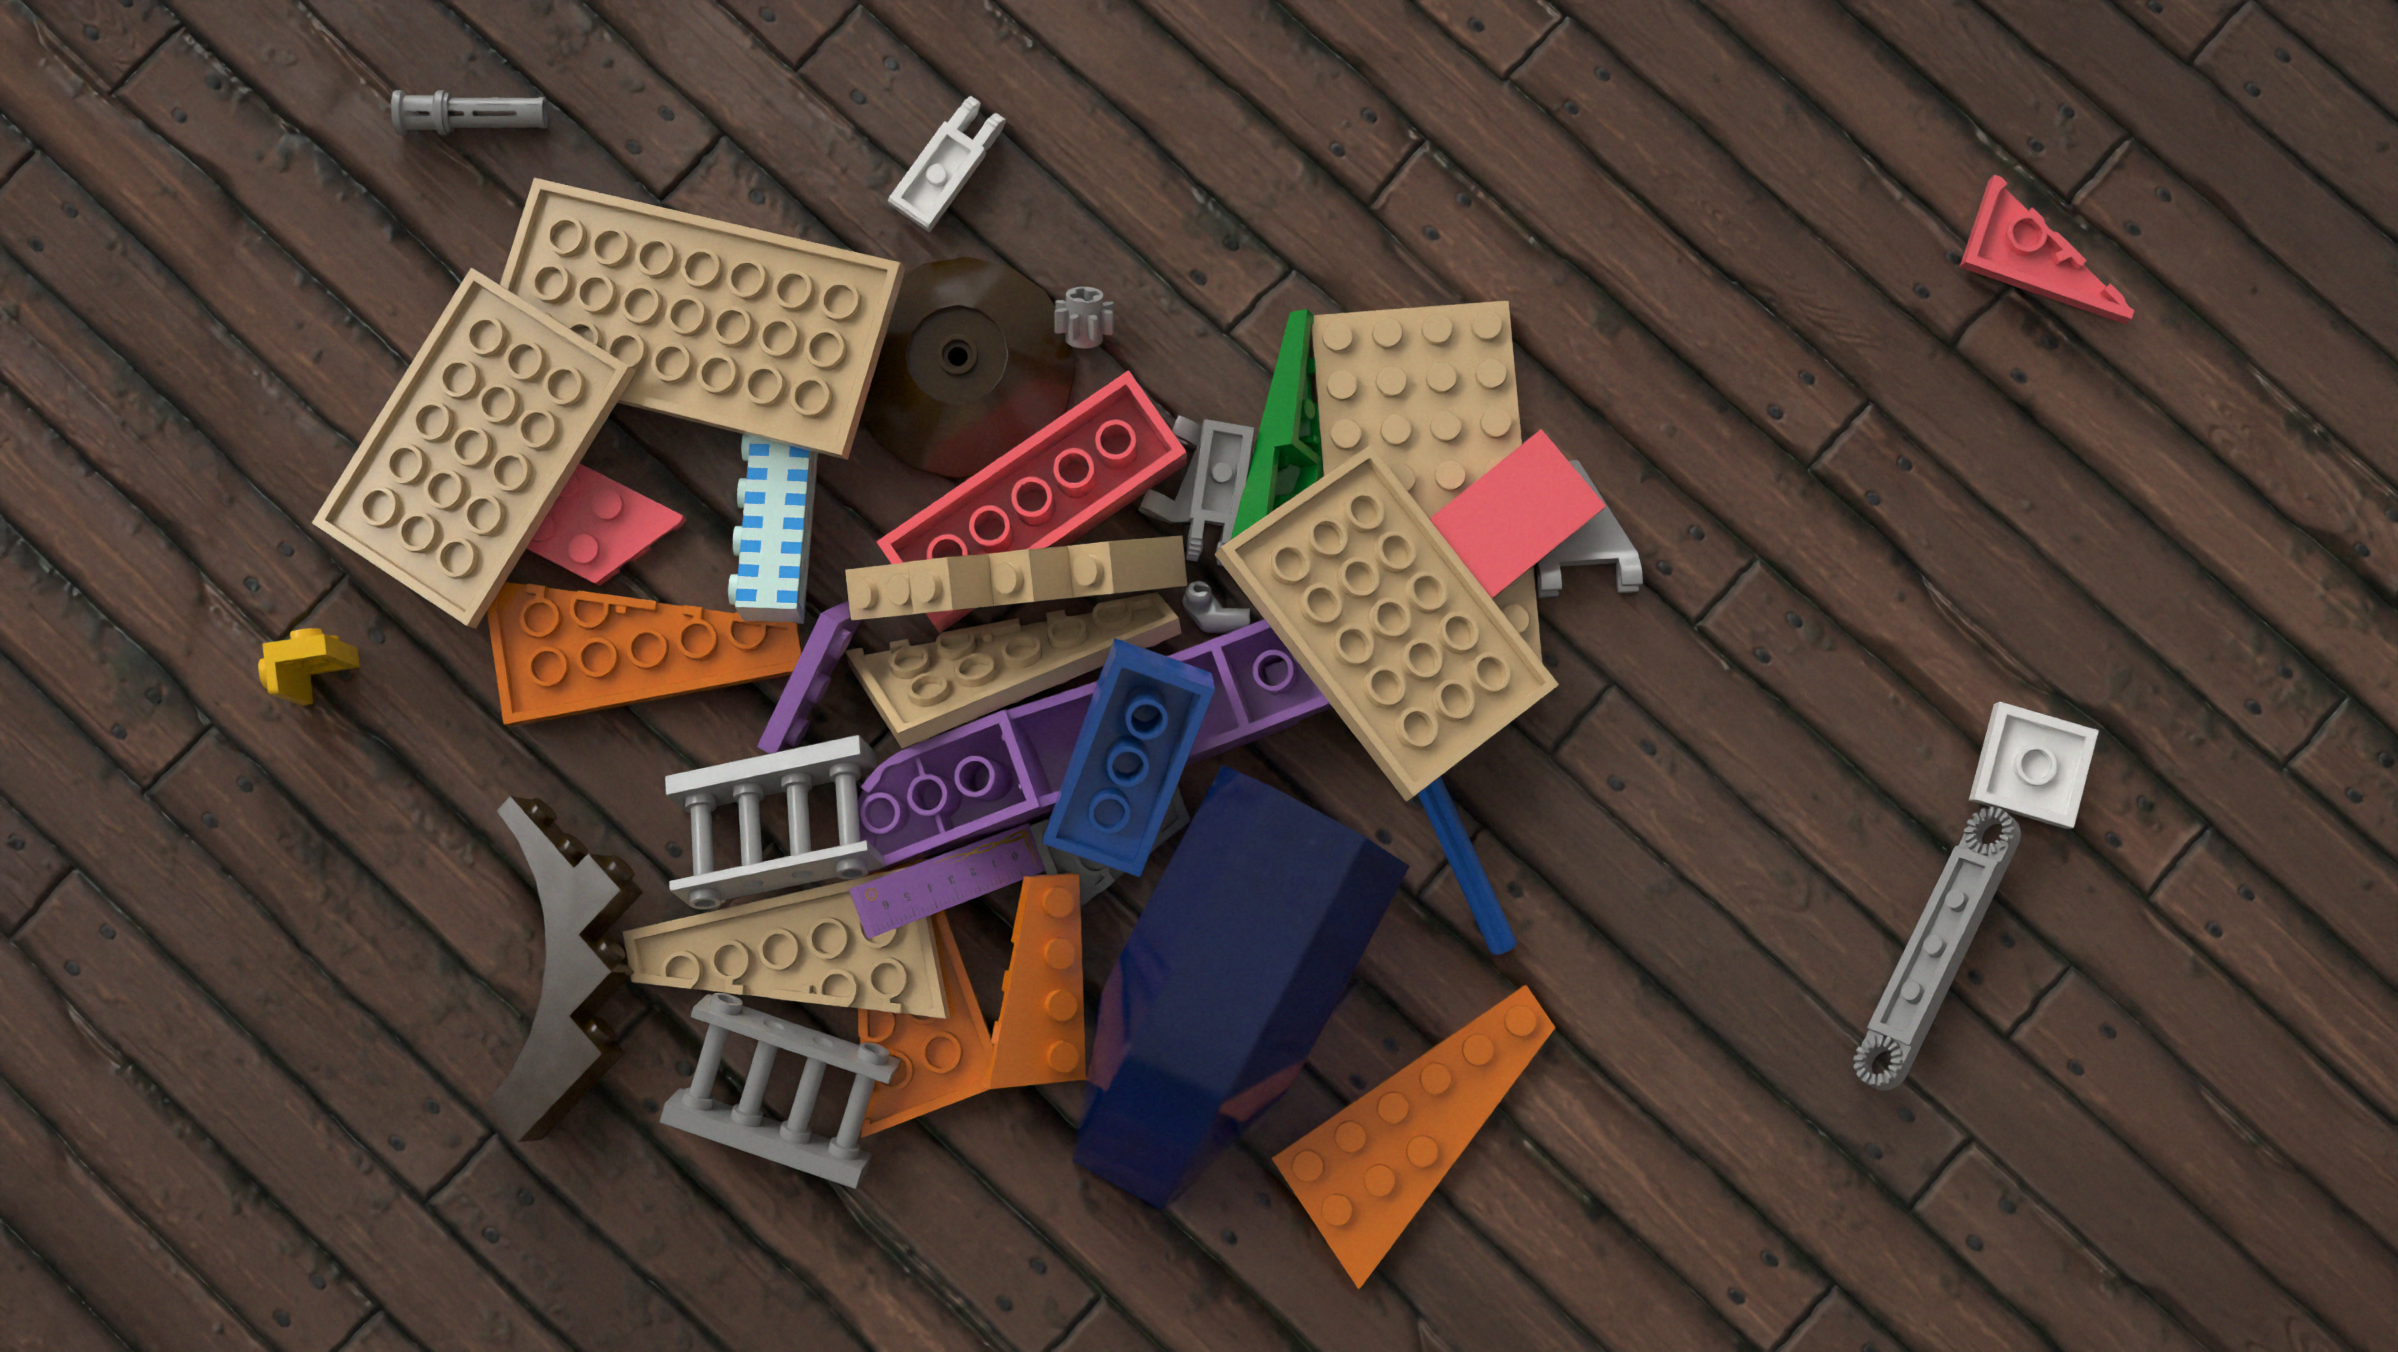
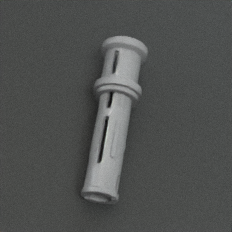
M395 90L391 99L392 123L397 135H407L409 130H437L439 135H449L455 131V128L540 127L541 129H546L549 124V110L546 97L453 98V95L445 90H437L435 95H406L403 90ZM414 111H428L430 114H414ZM456 111H463L464 114H456ZM478 111H515L517 114H479Z

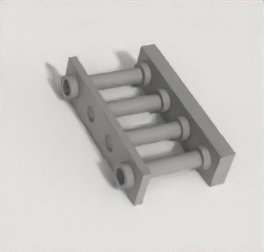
M859 735L665 776L666 795L683 810L691 813L693 876L669 881L670 891L692 908L711 909L719 906L722 900L835 877L858 879L866 876L869 870L884 868V857L867 840L860 842L856 781L862 775L872 774L877 768V755L874 750ZM834 782L836 785L840 846L811 852L808 791L812 789V786ZM785 792L787 793L791 856L763 862L759 802L764 799V796ZM737 802L739 803L742 866L714 872L711 812L716 809V806Z
M725 993L707 994L693 1007L691 1013L692 1018L710 1023L691 1088H679L664 1105L660 1123L856 1189L867 1173L873 1154L861 1150L857 1141L876 1080L889 1084L899 1070L902 1059L890 1056V1051L878 1044L864 1042L858 1045L742 1006L743 1001L733 995ZM729 1030L758 1040L740 1103L734 1106L714 1100L715 1097L711 1093ZM778 1047L807 1056L789 1119L783 1122L764 1117L763 1112L759 1110ZM827 1063L856 1073L838 1135L831 1139L812 1133L811 1128L808 1126Z

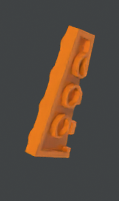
M1076 873L1024 876L1011 938L1014 947L1009 970H1005L1001 991H1004L999 1022L995 1021L991 1043L994 1044L990 1067L989 1069L985 1068L982 1087L987 1089L1086 1079L1080 877Z

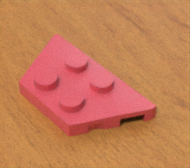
M579 463L526 549L601 586L619 573L620 568L629 561H636L651 550L649 546L673 529L677 531L683 527L687 518Z

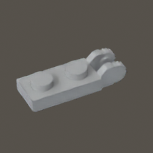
M1204 419L1202 422L1188 515L1191 525L1188 534L1186 560L1198 561L1203 549L1202 537L1205 523L1222 526L1216 552L1221 546L1231 540L1240 501L1246 485L1254 427ZM1217 558V561H1216V562H1217V565L1223 566L1222 563H1221V562L1219 561V559Z

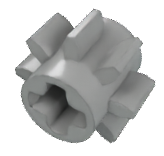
M1092 287L1072 288L1066 292V301L1056 300L1055 333H1066L1065 340L1067 344L1077 348H1092L1102 343L1103 334H1113L1114 302H1103V293L1099 289Z

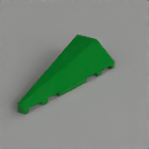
M1308 309L1293 311L1289 314L1231 540L1324 477L1318 403H1313L1311 376L1315 375L1316 365L1315 358H1310L1309 351L1311 324H1314V314Z

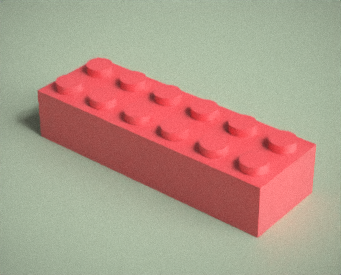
M1128 370L877 541V544L891 564L944 557L1068 546L1146 493L1147 489H1152L1187 465V453ZM976 608L926 613V615L938 632L941 633Z

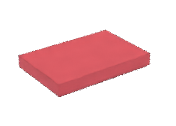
M1540 429L1429 520L1491 599H1494L1604 510L1606 505L1544 431Z

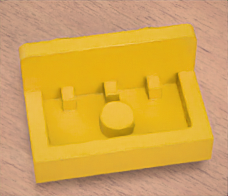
M319 628L299 629L290 632L291 639L262 643L264 658L259 660L258 671L260 681L263 687L268 690L269 695L299 705L313 704L310 675L359 668L358 648L340 641L339 636L323 634L322 629Z

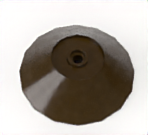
M968 256L924 263L905 274L861 415L877 443L913 469L960 479L974 476L1065 414L1076 369L1072 346L1067 344L1065 340L1066 333H1055L1056 307L1047 292L1011 266ZM954 353H966L968 355L966 363L962 366L952 365L950 358Z

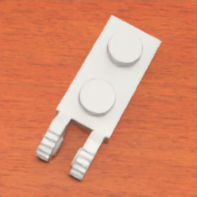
M972 96L965 99L948 123L944 121L888 199V203L892 208L929 233L987 155L986 150L995 142L1006 123L1005 118L997 113H993L973 140L963 134L976 118L981 106V102Z

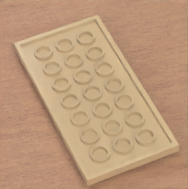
M534 178L500 285L636 370L617 403L848 460L905 268L900 262Z
M1509 300L1314 315V324H1311L1313 358H1315L1316 365L1315 387L1319 411L1324 476L1371 445L1430 519L1522 445ZM1532 567L1492 600L1542 662L1534 568Z

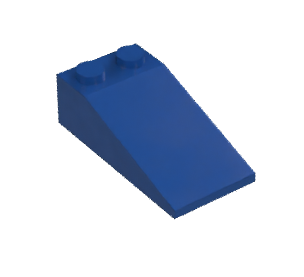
M1114 638L1093 693L1042 844L1141 877L1214 694L1215 686L1211 672Z

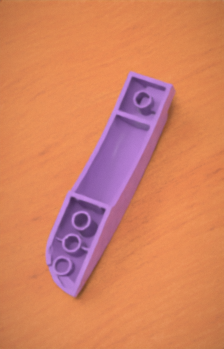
M1265 619L1167 656L1211 672L1215 686L1214 694L1184 767L1297 725L1302 719L1333 708ZM1098 681L1010 710L999 711L910 746L891 756L878 766L861 786L863 790L857 800L860 842L867 840L885 860L884 868L869 870L867 875L1050 816Z

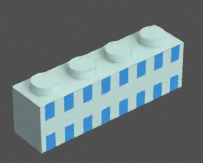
M743 434L741 446L743 461H748L747 478H740L737 488L738 507L744 508L742 526H735L733 533L734 556H739L738 574L730 575L728 586L730 605H735L742 620L796 622L804 624L818 453Z

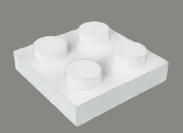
M2003 702L1995 703L1969 801L1995 807L1996 809L2000 808L2006 812L2061 828H2074L2099 730Z

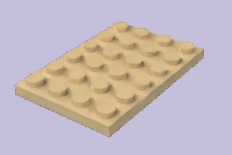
M470 268L312 524L466 626L476 629L633 378L636 370L485 275Z
M1371 445L1221 546L1215 553V556L1406 802L1559 685Z

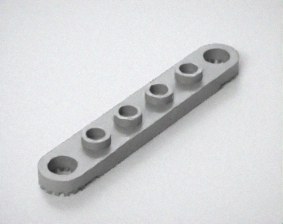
M1982 808L1980 813L1975 812L1973 814L1974 818L1972 820L1969 819L1967 821L1968 827L1964 829V835L1959 845L1954 847L1867 1026L1869 1031L1861 1047H1858L1856 1050L1858 1054L1857 1056L1854 1055V1070L1857 1071L1856 1074L1862 1081L1874 1089L1881 1091L1891 1090L1900 1085L1908 1075L2018 847L2021 838L2020 826L2013 817L2000 808ZM2002 824L2004 828L2002 833L2004 834L1999 836L2001 840H1996L1995 845L1993 843H1990V846L1987 844L1983 845L1982 837L1985 830L1991 825ZM1890 1051L1891 1057H1893L1890 1062L1893 1064L1888 1066L1889 1071L1885 1070L1883 1071L1885 1074L1879 1073L1878 1076L1873 1074L1872 1064L1876 1056L1882 1052Z

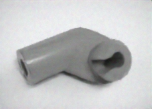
M1202 581L1192 582L1186 587L1182 599L1185 612L1202 631L1207 633H1230L1250 625V608H1223L1212 595L1211 587Z

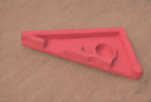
M1993 175L1987 183L1960 268L2123 324L2129 322L2135 310L2128 306L2124 296L2111 283L2105 286L2084 265L2087 260L2058 232L2049 229L2045 224L2044 218L2033 207L2028 211L2005 188L2008 183L2002 177Z

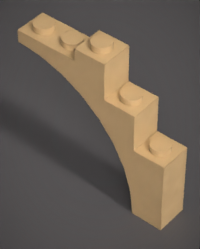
M1182 536L1118 540L992 554L944 557L845 570L851 621L1187 586Z

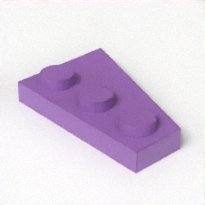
M849 601L820 614L759 741L758 748L769 754L781 752L791 746L796 748L804 738L810 725V721L806 720L814 704H817L827 691L831 681L830 675L847 649L853 634L861 620L851 621Z

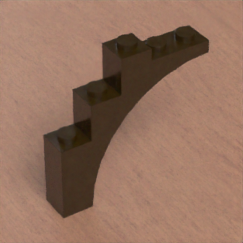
M510 796L497 812L519 841L535 877L544 914L546 962L541 999L530 1035L510 1074L485 1105L517 1142L543 1140L625 1054L614 1040L616 1033L613 1028L603 1019L594 1016V1014L634 973L623 960L626 954L622 947L604 934L641 896L643 891L632 880L635 876L632 868L616 855L589 854L588 849L580 840L571 834H565L554 822L557 819L556 813L544 801L538 798L526 799Z

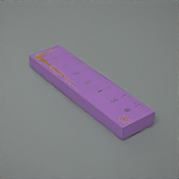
M1029 823L856 886L849 889L866 937L869 939L1023 880L1024 876H1033L1046 870Z

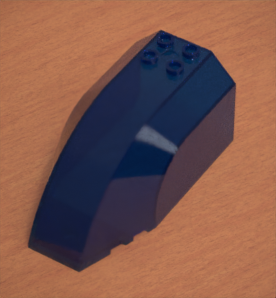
M1222 765L1134 927L1100 996L1072 1161L1160 1210H1163L1284 1097L1321 1034L1410 866L1365 836L1276 788Z

